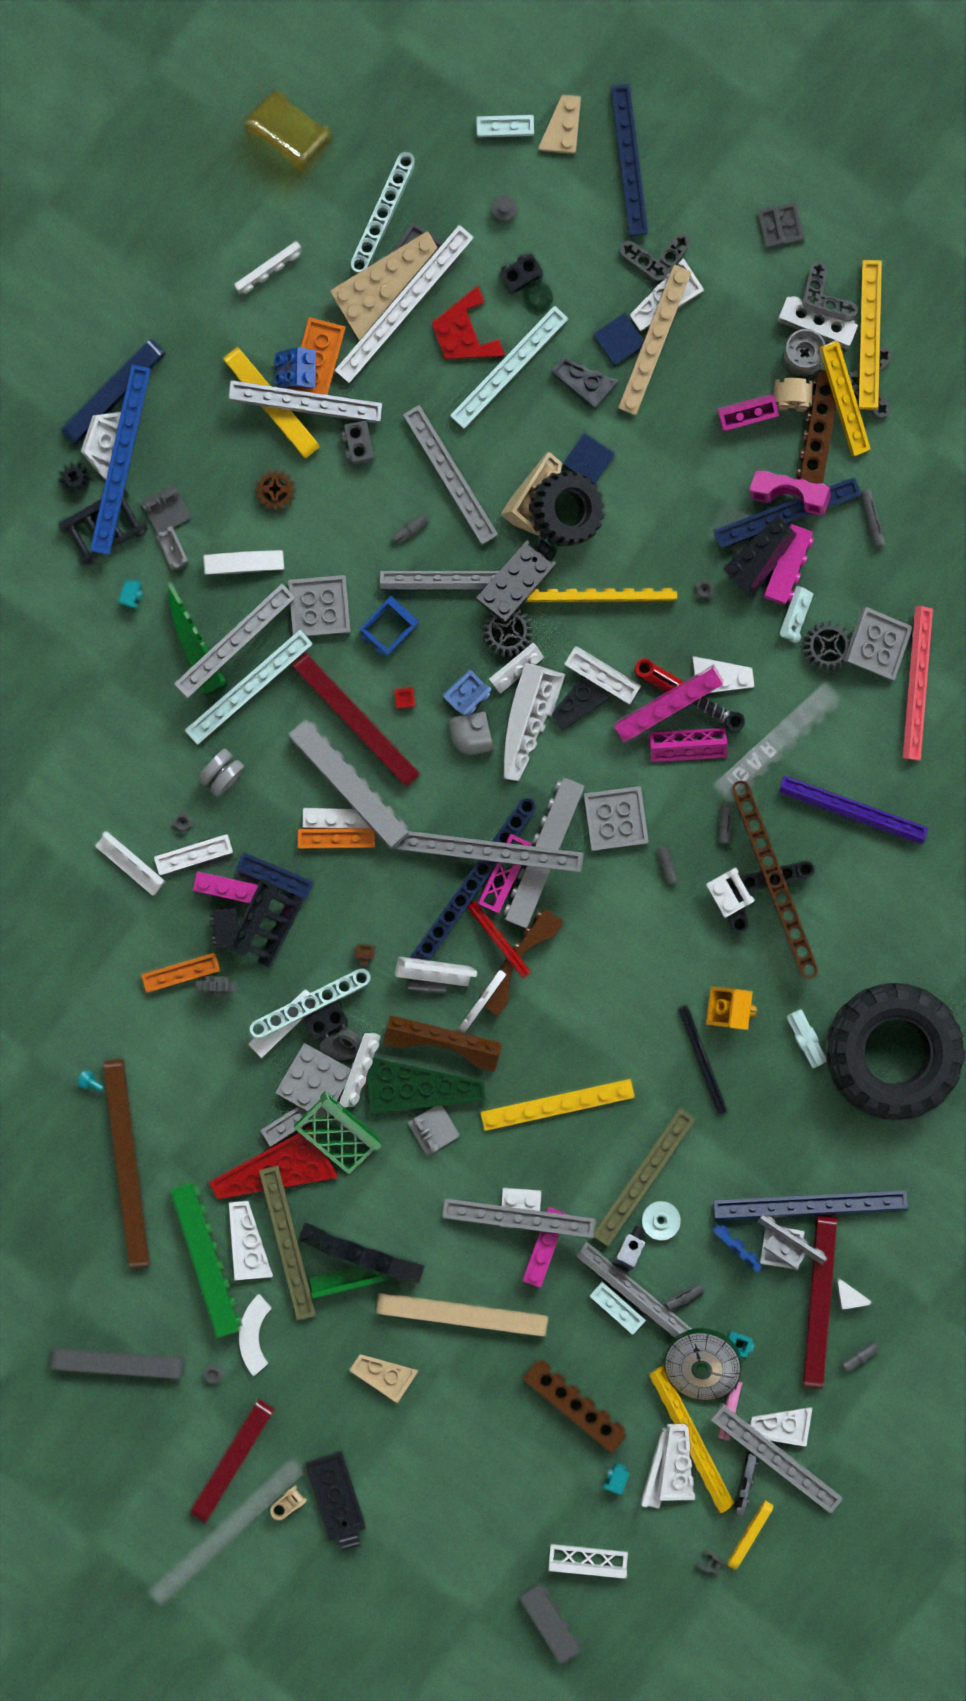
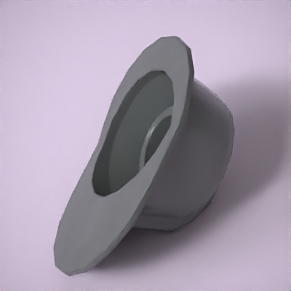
M343 1029L336 1035L327 1037L321 1042V1052L336 1061L355 1058L361 1044V1033Z

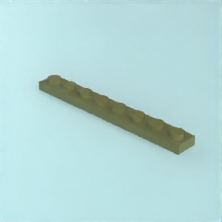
M678 1109L595 1230V1238L607 1246L610 1245L696 1120L682 1109Z
M279 1166L261 1169L259 1172L296 1318L300 1320L316 1316Z

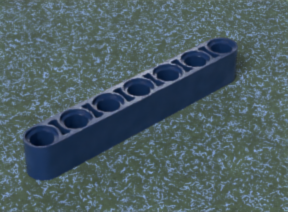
M153 339L148 340L61 428L60 433L73 445L79 443L87 434L92 416L108 414L125 396L131 366L136 365L152 369L164 357L166 352Z

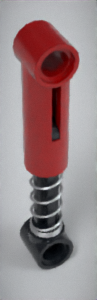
M647 658L640 659L634 668L637 677L646 680L664 692H668L684 682ZM641 664H647L649 666V672H640L639 666ZM653 673L661 677L662 679L668 681L669 684L654 676ZM701 697L691 703L697 706V709L700 708L704 710V713L712 715V718L716 717L719 719V722L723 723L722 725L730 732H738L745 725V718L741 713L724 710V707H719L717 703L709 701V698ZM731 718H738L740 725L738 727L731 726Z

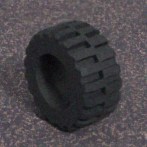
M565 471L543 479L542 483L534 488L536 492L532 493L530 500L533 502L529 504V510H532V515L529 517L530 521L535 523L533 526L534 530L540 531L539 536L543 540L548 539V543L564 547L586 542L588 538L596 535V530H599L602 526L600 520H603L605 517V513H602V509L605 508V502L602 503L601 498L603 494L597 491L598 485L595 482H590L591 478L582 476L579 472ZM562 491L570 493L576 499L579 506V517L572 527L561 523L555 513V500Z

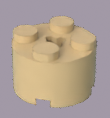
M784 378V382L780 383L779 379L775 380L774 397L777 409L779 411H786L788 408H795V411H807V408L812 406L813 382L809 381V383H806V379Z

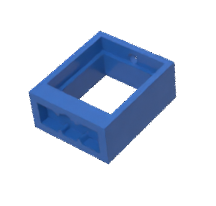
M390 596L360 628L362 634L360 636L367 643L371 641L376 646L374 648L375 651L381 656L385 654L388 657L419 625V621ZM390 607L410 626L387 649L367 630Z

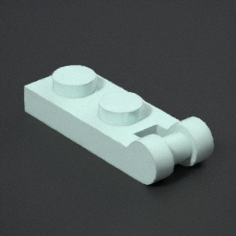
M796 586L780 630L782 637L789 639L793 643H797L800 640V630L814 593L803 587Z

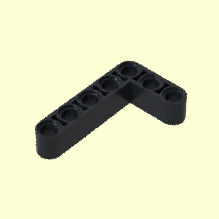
M809 861L780 866L781 871L788 869L791 872V877L785 879L786 883L806 879L814 873V865ZM803 864L810 868L808 875H803L800 872V867ZM761 871L739 876L743 884L746 878L753 879L754 885L752 888L745 886L748 892L767 888ZM772 874L773 880L771 884L777 885L779 883V877L775 874ZM732 878L726 880L727 882L734 883ZM735 885L733 893L740 903L743 901V898ZM745 907L728 916L729 925L733 932L743 933L748 929L749 923ZM737 919H741L744 922L742 930H737L734 926Z

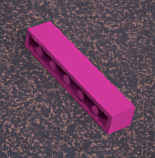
M713 664L615 722L614 728L622 741L626 742L723 685L724 680Z

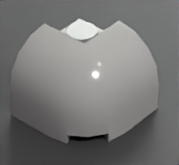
M485 712L463 715L448 720L452 742L460 752L467 755H476L493 751Z

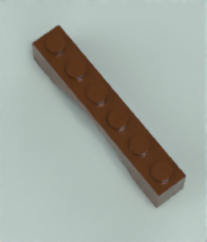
M547 909L543 912L539 910L534 917L535 924L533 927H527L522 934L525 937L521 943L517 942L513 950L521 958L534 945L553 938L564 921ZM507 958L500 966L503 968L502 972L506 975L484 1005L486 1009L496 1016H499L509 1002V982L514 967ZM497 973L494 974V976H493L492 979L490 980V983L492 982V980L494 979V977L497 975ZM484 989L483 992L480 994V996L478 997L479 999L481 998L482 994L485 992L486 989Z
M393 1015L389 1017L383 1041L385 1045L401 1049L415 1045L443 1047L462 1055L476 1068L492 1072L496 1070L502 1043Z

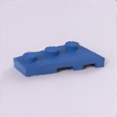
M716 1224L712 1228V1231L756 1272L762 1268L757 1262L759 1258L753 1252L748 1254L743 1249L745 1245L738 1238L733 1240L729 1236L731 1232L724 1225L719 1227Z

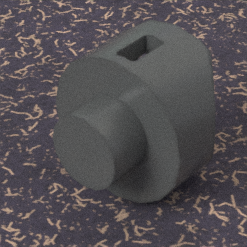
M500 195L493 201L492 215L497 222L505 223L511 221L516 216L517 204L511 196Z

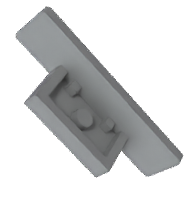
M761 1215L757 1221L773 1232L763 1249L796 1270L805 1255H808L821 1265L826 1261L827 1257L824 1256L825 1254L821 1250L813 1249L806 1240L792 1235L788 1228L775 1224L776 1221L770 1216Z

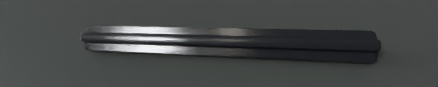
M687 1005L679 1007L678 1012L717 1113L719 1115L724 1114L728 1109Z

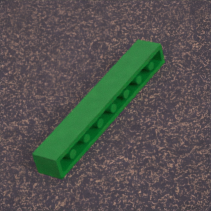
M191 1182L170 1189L216 1337L219 1338L240 1331V1326L243 1325L240 1315H236L234 1310L237 1307L234 1296L230 1297L228 1291L231 1288L228 1277L224 1278L222 1272L225 1270L222 1259H218L216 1253L219 1251L216 1240L213 1241L211 1237L213 1229L211 1223L207 1222L205 1218L207 1210L205 1204H201L199 1196H202L199 1185Z

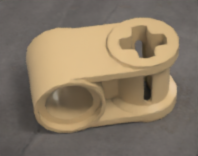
M296 1485L289 1488L271 1505L270 1513L274 1519H284L307 1501L298 1492ZM275 1506H283L285 1512L277 1515L274 1512Z

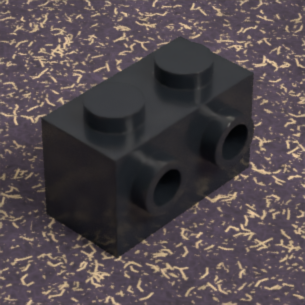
M236 908L213 910V915H210L211 927L214 926L215 934H212L213 946L216 945V949L228 948L239 927Z

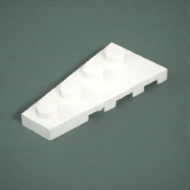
M683 258L677 266L691 271ZM692 271L678 308L704 292L703 287ZM669 274L630 314V318L639 332L650 326Z
M228 1202L234 1280L273 1277L249 1202Z
M667 1424L657 1498L660 1501L695 1500L692 1486L694 1483L691 1476L692 1463L689 1456V1432L685 1424Z

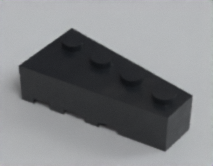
M777 515L722 569L749 598L754 600L757 595L756 592L764 585L767 576L771 570L775 569L777 561L781 555L785 554L797 534Z

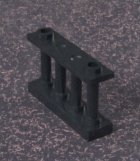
M126 488L121 509L133 529L122 534L117 525L115 530L116 539L113 540L111 549L134 536L136 538L141 537L146 533L145 530L148 529L145 522L139 525L127 504V497L130 495ZM102 499L57 523L63 533H70L83 556L78 560L82 566L93 564L96 561L95 558L102 554L89 553L76 530L77 525L82 522L87 524L92 535H94L96 525L93 521V516L99 513Z
M261 879L228 949L244 957L248 951L259 956L258 963L272 968L304 899L292 893L287 898L276 892L278 886ZM272 899L284 904L280 915L268 910ZM263 917L276 922L272 932L259 927ZM255 934L268 939L263 950L251 945Z

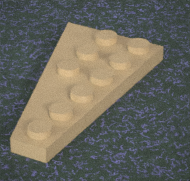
M428 231L329 290L358 340L365 335L437 249Z

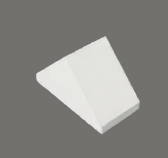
M836 1279L841 1309L870 1305L871 1301L841 1279Z

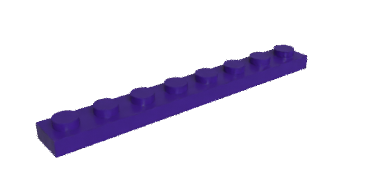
M785 775L781 781L779 793L870 825L912 842L923 845L926 840L928 827Z

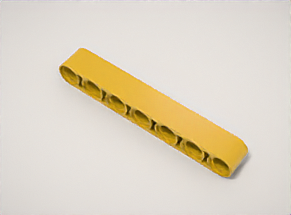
M238 347L222 358L241 382L270 386ZM261 406L305 459L320 448L317 441L291 410Z

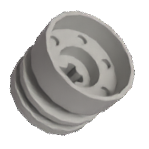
M801 329L789 337L783 360L786 368L796 376L807 377L820 369L823 360L819 347L825 345L822 336L814 330ZM805 353L807 354V357H806V356H804L803 358L800 357L801 354H802V355H804Z

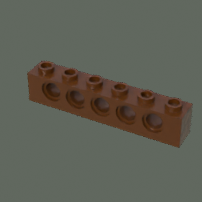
M819 369L817 375H813L812 382L815 389L814 393H812L811 412L807 411L805 423H809L808 430H804L802 441L805 442V447L801 449L799 460H802L801 468L798 467L796 479H804L814 484H823L836 411V403L826 370ZM820 388H827L829 390V395H822L820 393ZM823 406L826 409V413L819 414L816 407ZM816 424L821 425L823 432H815L813 426ZM810 444H818L820 450L817 452L812 451ZM814 462L817 466L816 470L808 469L807 463Z
M536 1359L522 1376V1379L608 1451L613 1453L626 1438L627 1434L624 1432L626 1428L618 1421L613 1423L609 1419L611 1416L605 1410L599 1411L595 1408L596 1403L589 1397L583 1398L580 1395L581 1391L573 1384L569 1386L565 1383L566 1378L559 1372L553 1373L550 1370L551 1366L542 1359L540 1362ZM543 1375L551 1377L549 1384L544 1385L540 1382ZM563 1387L566 1390V1394L563 1397H558L555 1394L557 1388ZM573 1400H579L581 1406L578 1409H572L570 1403ZM589 1412H593L596 1415L595 1420L592 1422H588L585 1419L586 1414ZM603 1425H609L611 1427V1430L608 1434H602L600 1432V1428Z

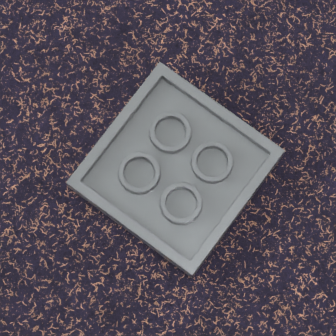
M346 575L288 580L289 591L295 597L290 603L293 635L300 629L307 637L351 633Z
M862 607L844 661L895 681L913 627L868 607Z
M641 786L584 794L591 851L649 843Z
M304 1043L275 1093L308 1112L320 1100V1095L324 1091L338 1101L344 1091L351 1069ZM320 1107L315 1112V1116L325 1117L326 1110Z

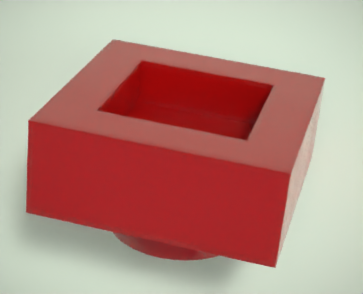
M413 687L394 689L397 709L416 707Z

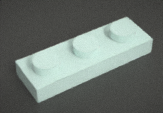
M533 115L477 117V137L534 136Z
M603 1281L589 1295L632 1335L646 1321Z

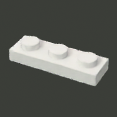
M532 643L489 678V680L501 694L521 677L525 663L536 665L544 656L538 647Z

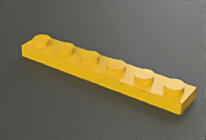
M834 341L819 347L851 456H856L871 448L839 341Z

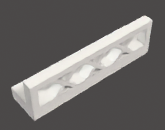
M577 646L565 662L566 666L628 704L632 702L641 687L635 681Z
M105 831L95 847L154 896L166 881L109 832Z
M398 956L395 976L469 987L470 977H476L477 971L470 966Z
M661 1428L640 1501L641 1506L660 1508L661 1501L657 1498L666 1428Z
M551 1544L548 1568L549 1571L626 1578L628 1552ZM554 1549L563 1550L567 1556L561 1561L553 1560ZM576 1552H582L586 1558L579 1563L575 1562L571 1556ZM596 1553L601 1554L605 1558V1561L600 1565L594 1564L590 1559ZM615 1555L623 1556L622 1567L614 1566L610 1560Z

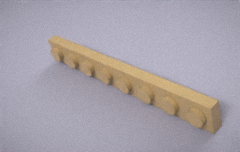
M676 265L672 266L618 409L633 415L637 414L691 271Z

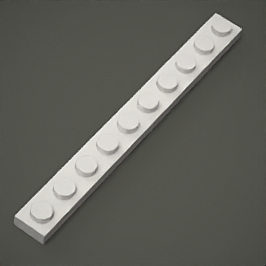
M459 225L335 369L348 383L354 379L473 240L474 237Z

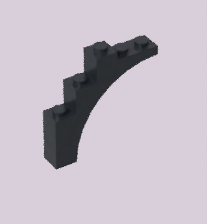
M307 1222L304 1223L298 1239L329 1256L376 1270L386 1276L419 1284L425 1265L414 1260L355 1242Z

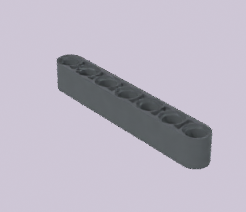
M51 1348L49 1369L182 1378L184 1358Z

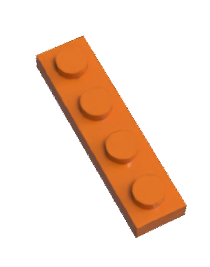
M371 828L298 829V849L375 848V832Z
M212 953L141 974L145 991L148 993L221 970L216 953Z

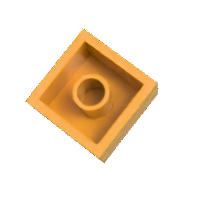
M711 986L706 1024L748 1030L749 1018L756 1016V1013L750 1012V1010L757 1011L756 1006L751 1005L753 991Z

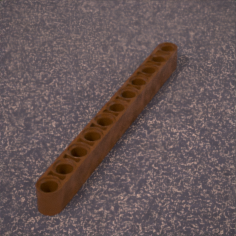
M737 781L731 787V794L799 974L805 979H812L816 977L818 967L751 789L747 782ZM741 784L745 787L743 795L736 793V785ZM748 802L751 804L752 811L750 813L743 811V803ZM750 821L758 822L759 828L757 831H752L749 828ZM759 838L763 839L766 843L763 849H759L756 846V840ZM765 856L772 859L770 867L763 865L762 861ZM772 874L779 877L777 885H772L769 881ZM779 892L784 893L786 896L784 903H779L776 900ZM786 910L793 914V918L789 922L783 918V913ZM792 929H797L800 933L799 938L796 940L790 937ZM799 947L806 949L807 953L803 958L797 955ZM806 965H811L813 968V973L810 976L804 973Z
M123 1058L103 1061L129 1268L130 1270L150 1267V1258L125 1064Z

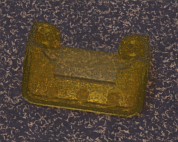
M272 91L243 121L245 130L251 135L256 132V136L259 139L261 137L289 159V162L298 166V171L306 175L332 142L333 138L330 135L332 132L325 125L321 127L286 100L287 97L282 92Z

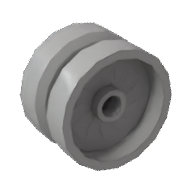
M226 749L219 752L197 778L204 786L213 782L210 791L217 798L235 783L245 769V766L239 760H235L228 765L233 755Z

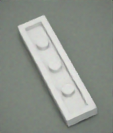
M295 241L234 284L239 294L250 292L254 288L253 285L257 282H264L269 278L270 273L280 271L287 261L297 259L300 256V252H302L301 246Z
M303 808V828H370L354 809Z
M228 834L155 856L154 860L159 875H164L231 854L233 850Z
M364 1033L339 1102L343 1107H355L360 1099L359 1094L366 1082L368 1070L372 1066L374 1053L379 1047L381 1036L376 1033Z

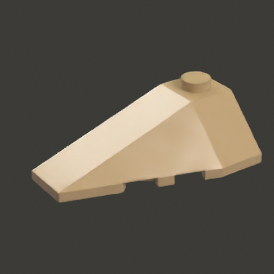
M547 452L510 498L501 515L515 527L539 535L540 531L534 530L533 526L535 523L530 521L529 517L532 515V510H529V504L533 502L530 500L532 493L536 492L534 488L542 483L543 479L561 472L563 463L550 452Z

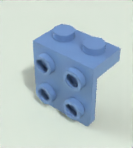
M469 669L442 696L458 713L465 716L466 714L470 715L477 708L475 705L480 701L483 702L490 696L491 688L484 684Z

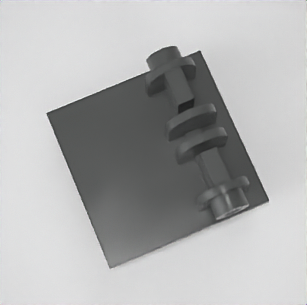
M175 484L141 501L157 533H162L168 527H175L192 518Z

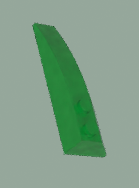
M169 583V599L175 628L190 663L187 667L191 669L209 652V649L172 583ZM219 669L199 689L202 693L206 692L207 695H210L228 685Z

